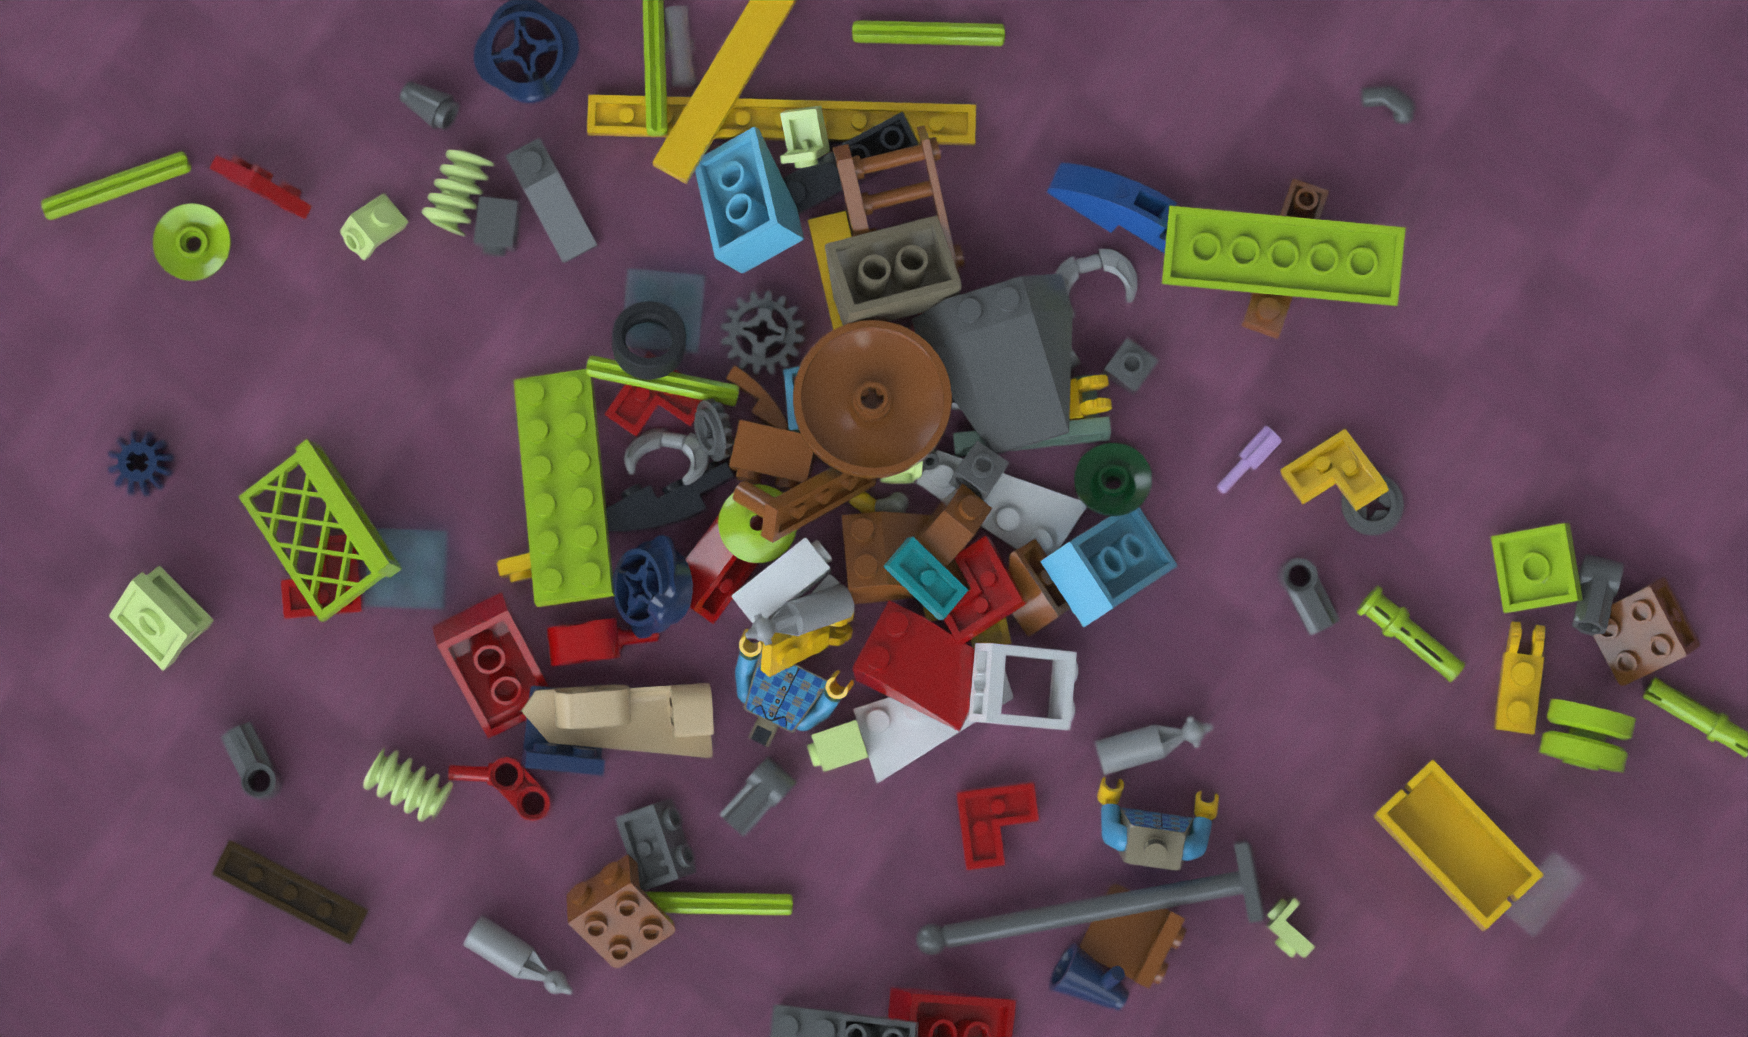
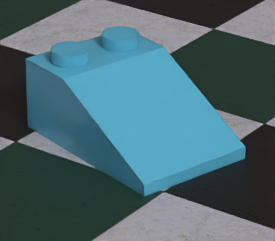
M757 127L750 128L703 156L695 173L715 259L743 274L804 240L797 207Z
M1140 507L1125 515L1108 517L1040 561L1083 627L1178 566Z

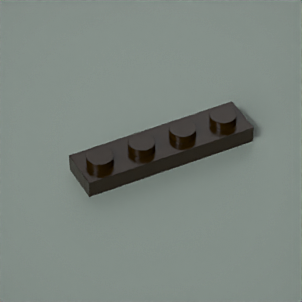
M229 839L211 874L350 946L353 945L370 912V909L232 839Z

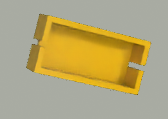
M1433 759L1406 784L1404 788L1409 792L1408 795L1401 789L1373 816L1482 931L1488 929L1512 906L1507 900L1508 897L1514 902L1517 901L1544 876Z

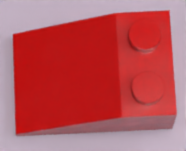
M500 592L432 626L437 647L487 738L496 736L526 721L527 717L521 710L529 700L530 687L532 685L550 686L503 593Z
M889 600L852 667L856 681L959 732L969 716L975 649L966 643L960 645L956 642L953 635L936 624Z
M891 987L888 1017L919 1022L917 1037H1012L1016 1000L929 989Z

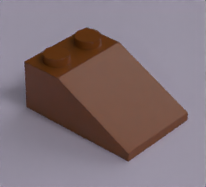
M884 511L842 515L848 589L853 598L854 605L915 598L883 566L908 537L916 539L931 515ZM953 559L946 569L968 589L967 580L955 559Z

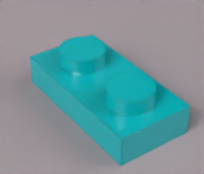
M908 537L883 566L938 620L945 619L968 591L914 537Z

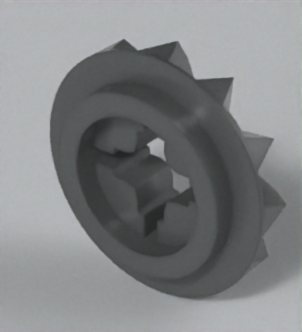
M713 398L701 401L697 406L694 420L699 444L704 452L710 455V458L714 461L725 460L726 457L732 455V445H734L735 441L731 432L733 427L730 426L729 415L724 413L723 405L720 402H716Z
M1382 474L1380 475L1387 483L1389 491L1379 496L1377 502L1382 504V507L1388 508V511L1376 510L1369 517V520H1366L1367 507L1364 506L1355 511L1342 494L1341 512L1350 527L1363 535H1381L1390 531L1396 526L1403 514L1404 500L1401 490L1393 480Z

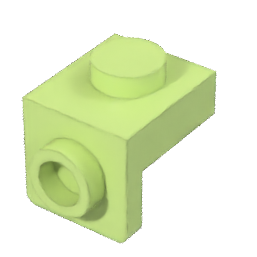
M822 107L785 110L780 113L787 152L780 155L781 164L794 162L795 168H804L818 164V158L830 152Z
M383 193L352 213L343 225L340 233L348 248L356 252L362 260H366L372 255L376 247L402 231L408 224V221L386 194Z
M1292 896L1287 901L1280 898L1267 913L1271 920L1266 924V927L1279 937L1274 943L1289 957L1293 958L1297 953L1301 957L1306 958L1315 946L1285 921L1301 903Z

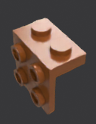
M629 854L617 862L607 864L600 873L586 882L578 883L566 894L568 924L614 968L623 967L675 932L674 921L640 888L638 863Z
M1112 884L1105 895L1131 890L1120 884ZM1165 908L1094 921L1090 923L1079 947L1094 960L1109 968L1120 966L1124 970L1126 977L1150 989L1153 982L1158 985L1161 983L1168 970L1169 963L1164 960L1170 948L1172 947L1177 950L1185 937L1187 928L1182 926L1185 918Z

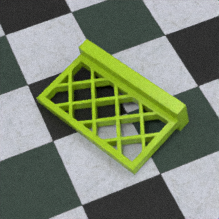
M306 439L295 447L297 452L238 497L319 621L325 622L385 576L391 578L403 568L322 446ZM300 464L306 473L303 490L286 488L288 473ZM278 481V486H271ZM312 484L318 492H311ZM265 490L276 491L272 513L260 512L253 501L254 498ZM285 493L302 495L298 517L280 515ZM310 497L322 498L325 502L324 521L306 519ZM333 516L338 523H332ZM265 518H271L270 526ZM279 520L297 522L293 544L281 543L277 538ZM305 524L322 526L318 548L301 546ZM330 528L343 529L347 535L344 552L326 550ZM353 546L355 547L359 555L352 554ZM285 549H292L290 556ZM300 551L317 553L313 576L301 574L298 570L297 563ZM325 555L343 557L339 580L321 577ZM351 559L364 561L371 572L358 583L347 581ZM306 580H312L311 588L309 587ZM320 582L337 584L335 600L323 608L317 599ZM346 586L352 587V588H350L348 591L345 592Z

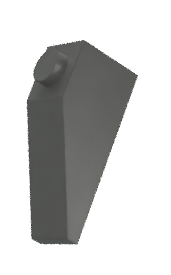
M540 137L505 155L563 264L598 246Z

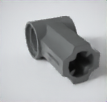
M1590 554L1584 555L1579 573L1583 600L1577 601L1572 627L1578 629L1580 633L1588 635L1605 634L1609 623L1613 597H1616L1624 568L1623 562Z
M1293 558L1284 562L1278 571L1279 583L1290 597L1309 636L1340 621L1318 578V572L1314 564L1303 558ZM1297 564L1303 566L1307 572V580L1300 587L1292 585L1288 577L1290 569Z
M250 721L239 725L220 736L241 778V786L244 792L260 800H270L276 797L282 789V776L275 769L253 722ZM266 771L270 776V785L268 789L259 793L255 790L253 781L259 772Z
M770 756L745 781L747 784L719 814L743 837L754 828L771 807L775 808L797 784V781Z

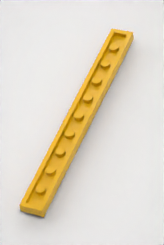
M588 95L587 134L588 136L667 138L691 97H667L668 132L664 136H650L647 134L645 96ZM738 98L714 138L733 139L755 126L760 130L764 140L785 141L780 113L785 110L821 106L828 142H846L900 112H904L919 143L917 127L924 125L929 138L936 137L938 145L975 146L976 105Z

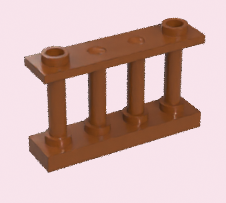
M919 126L917 130L920 145L860 159L859 155L852 157L848 144L833 147L853 237L877 231L876 227H868L866 219L867 215L873 214L872 210L932 196L936 215L939 218L960 278L958 268L965 266L960 243L955 245L952 243L934 162L941 160L937 138H929L925 126ZM921 160L925 162L928 175L927 181L868 195V191L860 193L858 180L864 179V174Z

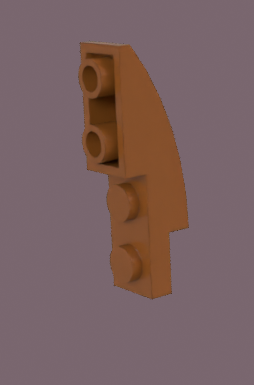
M1293 178L1279 216L1320 219L1329 191ZM1251 292V298L1241 326L1278 339L1293 296Z

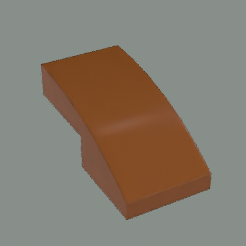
M734 365L726 380L730 384L737 385L741 391L758 400L751 411L752 416L770 427L789 430L782 412L770 395L754 379Z

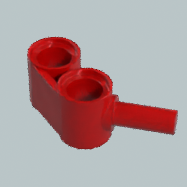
M617 618L546 628L551 667L621 658V649H623L624 645L650 643L659 640V633H654L648 638H638L632 629L622 630L617 626Z
M499 758L494 762H489L488 766L449 765V781L487 782V785L497 789L525 820H542L553 809V797L550 792L516 758ZM506 763L512 764L518 771V778L511 786L503 785L498 779V771ZM531 792H537L544 798V809L537 815L530 814L524 805L526 796Z

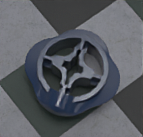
M510 0L496 10L489 25L478 38L474 48L475 68L486 83L503 91L513 100L526 104L543 102L557 92L567 72L575 64L579 53V38L575 28L567 19L552 12L542 3L535 0ZM525 19H535L545 23L551 29L555 38L548 40L533 39ZM514 23V42L510 47L496 52V44L500 34L508 25ZM523 37L529 45L536 46V51L530 54V65L525 57L517 55V50L523 48ZM558 50L553 68L545 77L539 79V59L551 51ZM503 62H519L524 70V74H526L528 83H518L509 79L502 72L498 64Z
M659 535L653 540L643 542L635 549L627 551L619 559L613 576L614 601L620 615L627 623L631 624L632 631L638 638H648L654 633L665 631L670 625L678 623L686 615L693 594L692 575L688 563L682 554L675 550L671 538L666 535Z

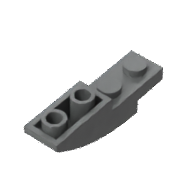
M778 1004L773 1005L770 1037H917L919 1022L847 1011Z

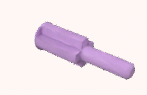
M1264 426L1238 454L1242 459L1217 485V489L1221 493H1226L1250 467L1256 470L1282 442L1278 434L1268 426Z

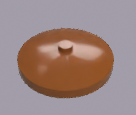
M880 320L849 323L836 328L822 337L803 359L797 372L793 390V408L800 434L809 448L818 458L832 468L845 474L862 478H884L897 475L922 462L941 440L948 424L952 405L949 376L942 360L933 347L910 329Z

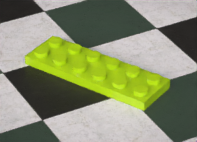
M1169 206L1162 284L1398 306L1406 227Z
M586 369L514 379L534 603L537 607L615 596L593 377H589L586 374Z

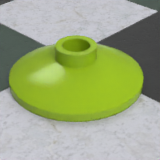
M183 204L169 210L158 222L153 235V250L160 266L173 277L185 281H199L214 275L225 264L231 249V236L226 222L216 211L201 204ZM194 237L201 240L200 248L196 251H190L188 248L189 240Z
M754 484V486L773 497L783 494L771 486ZM732 493L723 504L718 520L720 537L726 548L737 558L750 563H766L783 555L793 543L797 530L774 543L761 536L762 530L755 531L750 527V520L758 515L733 500Z

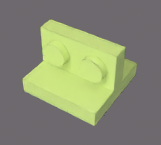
M160 565L148 575L141 572L132 579L109 615L163 671L175 662L183 648L207 630L214 621Z

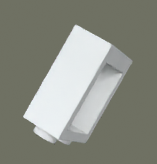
M805 537L731 597L752 623L755 621L754 616L760 613L763 618L771 620L786 602L798 599L831 572L827 564L832 561V557L818 540L811 544Z
M975 643L969 722L1070 730L1071 721L1075 715L1073 691L1074 682L1078 677L1077 652L994 643ZM1006 656L1053 660L1048 718L1001 714Z

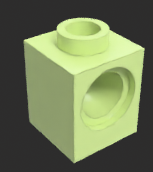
M856 720L812 734L814 743L807 745L813 766L821 765L823 772L868 758Z

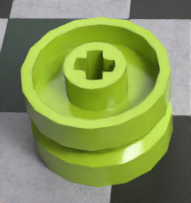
M1551 699L1546 718L1554 725L1569 729V733L1556 731L1543 733L1538 753L1561 759L1563 763L1596 771L1604 769L1624 773L1629 753L1622 747L1605 742L1606 738L1622 741L1631 739L1636 718L1594 706Z

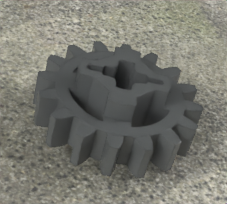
M753 291L750 294L751 301L745 303L740 297L736 299L739 307L737 312L731 309L726 310V315L731 319V323L721 324V330L729 333V336L722 339L721 343L722 346L733 347L727 357L729 360L736 359L737 357L741 358L739 369L742 371L750 364L753 366V372L756 376L761 372V367H767L770 375H775L774 365L779 363L786 369L789 367L786 357L790 355L798 358L800 355L798 350L794 348V344L804 343L805 338L800 334H796V330L803 328L804 323L802 320L793 321L792 318L797 314L798 309L794 306L786 310L784 308L787 300L786 297L782 296L777 302L772 301L771 291H767L764 299L758 300L757 294ZM759 308L758 315L752 320L740 322L748 312ZM774 311L778 312L785 319L789 329L776 325L773 320ZM761 324H766L769 332L774 333L772 337L767 336L764 343L758 342L757 336L751 333L753 330H759ZM737 337L749 341L752 346V356L746 354L741 349ZM777 344L785 345L777 355L767 358V352Z

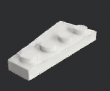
M937 450L939 457L938 466L932 470L925 469L916 484L940 500H943L956 489L949 484V481L964 459ZM1003 473L984 500V502L992 507V510L981 527L1016 550L1036 538L1046 555L1049 556L1061 547L1086 509V506L1078 499Z
M1006 672L1004 673L1002 705L1014 698ZM890 697L853 709L877 783L959 733V731ZM968 716L960 731L975 722H969Z

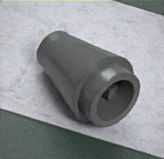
M413 81L405 84L399 96L401 102L433 129L438 127L442 130L448 129L456 119L460 108L459 103L454 101L453 95L416 84Z

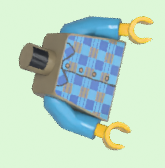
M745 629L739 642L740 652L735 668L737 697L745 704L744 710L758 716L748 738L769 748L779 727L793 734L796 730L808 731L829 718L841 699L852 689L854 685L853 680L846 687H842L837 683L836 677L840 673L839 670L835 671L829 680H826L794 664L792 667L771 677L767 676L760 670L763 642H750L745 636L749 629Z
M1106 777L1102 778L1097 793L1098 801L1103 804L1101 807L1102 838L1107 845L1117 850L1124 862L1176 871L1182 868L1185 861L1199 858L1205 853L1212 827L1211 820L1216 818L1218 814L1219 795L1215 793L1213 802L1206 803L1201 800L1202 791L1197 792L1194 809L1196 817L1193 819L1186 816L1120 807L1117 804L1124 789L1123 780L1118 779L1116 788L1111 789L1105 783Z

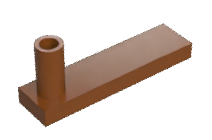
M830 467L777 497L771 496L748 481H742L734 490L733 500L763 518L761 536L774 543L874 487L876 478L855 477Z

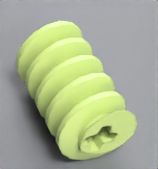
M447 150L445 155L453 164H442L439 168L447 179L437 178L433 183L442 193H430L428 195V200L436 207H424L422 214L434 225L457 235L466 236L457 227L458 223H471L472 220L463 211L464 209H477L478 205L469 196L470 194H483L484 191L475 182L476 180L488 181L489 176L481 170V167L494 166L495 164L481 156L464 150Z
M384 747L364 779L363 788L370 790L378 783V797L383 798L392 791L390 804L397 806L405 799V813L410 814L419 807L417 820L423 822L433 815V821L450 795L453 782L449 781L445 786L439 788V774L436 773L427 781L424 779L426 773L424 765L417 771L412 772V758L409 757L400 765L397 763L400 751L395 750L386 757L384 755Z

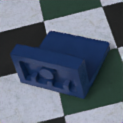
M532 685L529 698L535 690L555 689L556 687ZM526 718L521 763L525 768L604 775L605 759L601 756L602 748L549 743L530 720Z

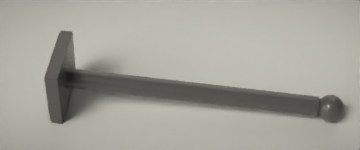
M1242 840L1233 842L1239 871L944 925L943 928L936 924H927L917 932L916 944L924 954L936 955L942 952L945 947H959L1240 894L1244 896L1249 923L1263 921L1264 913L1250 842Z

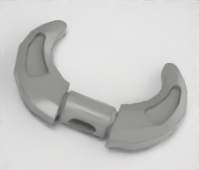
M1098 249L1099 254L1079 258L1076 261L1074 256L1064 261L1055 273L1062 275L1068 297L1070 288L1079 279L1078 273L1083 274L1101 269L1102 267L1104 271L1118 276L1123 282L1126 290V302H1132L1137 292V273L1126 257L1112 249Z
M654 428L634 438L627 447L624 457L627 472L634 474L638 460L647 452L659 449L661 446L683 450V453L690 459L691 465L688 473L682 480L685 485H689L700 478L707 469L710 455L704 452L699 444L697 435L693 433L687 436L668 432L667 428Z

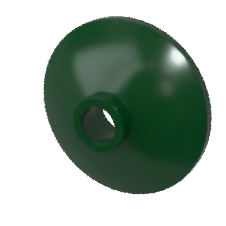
M1106 443L1092 448L1083 455L1075 469L1074 485L1079 499L1090 510L1105 516H1121L1135 511L1146 501L1152 487V472L1145 457L1136 449L1125 444ZM1110 481H1117L1120 487L1109 489L1106 484Z

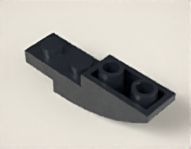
M900 112L841 144H848L852 157L859 155L860 159L920 145L904 112ZM834 151L819 158L818 164L801 168L783 178L797 207L798 215L823 202H830L843 195ZM886 169L864 174L865 178L858 180V184H863Z
M717 461L708 463V467L702 476L693 483L685 485L683 480L679 479L662 488L664 495L660 498H657L650 485L643 488L641 483L636 484L620 493L623 500L611 506H608L606 502L608 532L621 534L645 532L689 520L708 511L701 496L730 482L735 477L727 462L719 465Z

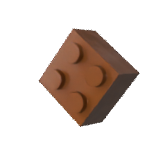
M739 420L729 467L732 472L737 473V480L760 484L763 478L775 481L776 489L788 491L810 479L815 454L806 444L800 433Z

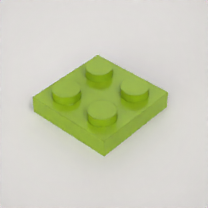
M1570 523L1491 536L1503 613L1583 600Z

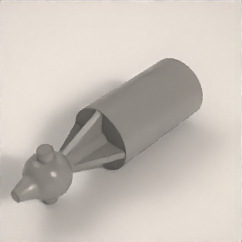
M842 584L786 602L771 620L763 618L761 613L755 615V621L752 627L745 633L746 638L762 641L767 646L772 644L771 638L775 632L794 636L806 634L852 617L854 613L853 598L849 590Z
M1194 716L1186 717L1187 722L1182 729L1154 724L1095 741V746L1104 775L1163 759L1184 740L1193 743L1194 748L1200 747V741L1204 738L1205 734L1213 730L1212 723H1201L1195 720Z
M483 915L477 920L463 943L465 947L515 978L543 981L546 990L552 994L564 993L571 995L574 991L567 983V978L563 972L548 970L534 947Z

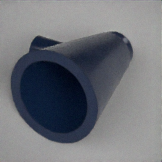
M1076 943L1071 944L1063 952L1053 969L1048 985L1049 990L1109 1009L1114 1008L1117 1011L1121 1010L1125 1005L1130 993L1120 982L1125 978V972L1120 966H1114L1107 971Z

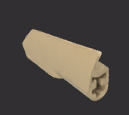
M710 683L629 688L628 685L613 684L541 689L534 691L521 710L549 743L711 758L713 756L711 735L714 734Z

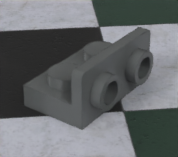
M672 799L615 817L626 852L638 863L639 883L643 891L696 873L694 852L687 843L682 829L681 814L675 807Z

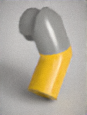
M863 492L848 502L861 513L878 511L905 513L909 506L907 497L899 492L893 493L891 497L878 500L867 492Z

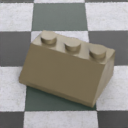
M937 215L825 244L833 298L843 325L865 320L888 322L929 310L945 299L958 296L962 283Z

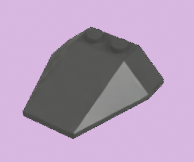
M1061 274L1030 275L1013 278L945 299L912 319L916 334L926 340L942 360L949 376L952 398L990 450L996 454H1002L1069 433L1073 310Z

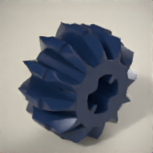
M131 431V444L124 438L119 437L116 442L122 448V451L119 453L110 450L108 453L109 457L118 460V464L108 466L107 471L111 474L121 473L115 479L114 485L120 488L127 484V494L132 496L138 492L139 487L144 496H151V483L158 489L163 490L165 483L159 478L161 474L172 477L174 474L173 470L164 467V463L175 460L174 455L171 453L161 454L168 446L167 441L161 439L154 444L155 433L147 431L143 439L138 431ZM138 455L144 458L148 457L149 461L144 462L148 464L145 471L134 470L133 466L138 465L134 462Z

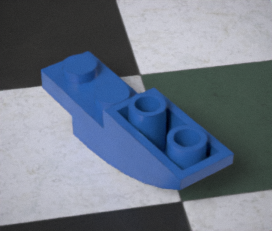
M1061 162L1046 193L1110 233L1120 225L1165 254L1169 206H1176L1177 202L1156 190L1124 176L1098 168Z

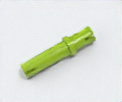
M1654 676L1651 680L1652 684L1649 683L1643 693V699L1652 702L1706 734L1705 738L1711 742L1716 740L1739 753L1744 758L1748 756V731L1729 721L1727 714L1723 712L1717 714Z

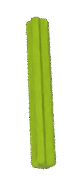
M643 0L647 134L650 136H664L668 132L664 0Z
M856 20L852 25V39L856 43L1002 46L1005 42V27L1003 24Z
M180 151L45 198L41 201L42 210L46 218L53 220L183 175L191 171V165L186 153Z
M592 355L587 361L586 374L589 377L700 400L713 398L716 402L729 406H735L738 401L739 387L735 384L671 372L665 377L652 380L640 379L623 371L613 359Z
M644 891L665 913L791 915L793 912V897L790 894Z

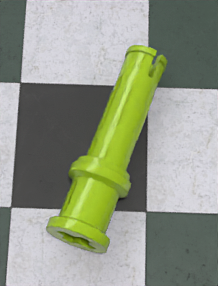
M1377 585L1362 601L1356 613L1360 616L1365 614L1380 626L1384 636H1389L1390 638L1395 636L1451 683L1460 674L1466 663L1460 661L1435 638L1409 618V610L1404 606L1399 608L1382 594L1383 589ZM1375 606H1378L1380 609H1382V610H1383L1386 614H1388L1389 616H1386L1382 611H1380V610H1379L1377 607H1375ZM1403 626L1407 631H1409V633L1404 631L1401 627ZM1415 639L1420 640L1424 645H1426L1430 650L1437 654L1441 659H1438L1434 654H1432L1428 649H1426Z

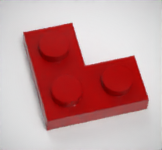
M216 155L209 169L234 184L258 194L300 218L306 219L313 207L300 199L301 190L284 181L279 186L271 182L274 174L258 165H252L235 155L231 161Z
M647 351L644 358L657 357L650 351ZM625 384L604 415L635 437H638L659 406L689 427H692L697 406L703 400Z
M347 535L329 536L326 550L344 552ZM316 537L317 548L319 547L320 537ZM353 546L352 554L359 555V553ZM325 555L321 577L339 580L343 557ZM351 559L347 581L357 583L361 581L359 560ZM293 579L280 580L284 619L316 617ZM306 580L309 587L311 588L312 580ZM320 582L317 599L323 608L335 600L337 584ZM346 586L345 592L348 591V590H349L350 588H352V587ZM362 594L336 614L364 612Z
M987 536L962 550L954 558L971 587L944 619L956 642L960 645L968 642L1027 604L994 544Z
M1034 782L956 792L966 870L1004 866L1005 858L1000 826L1039 821Z

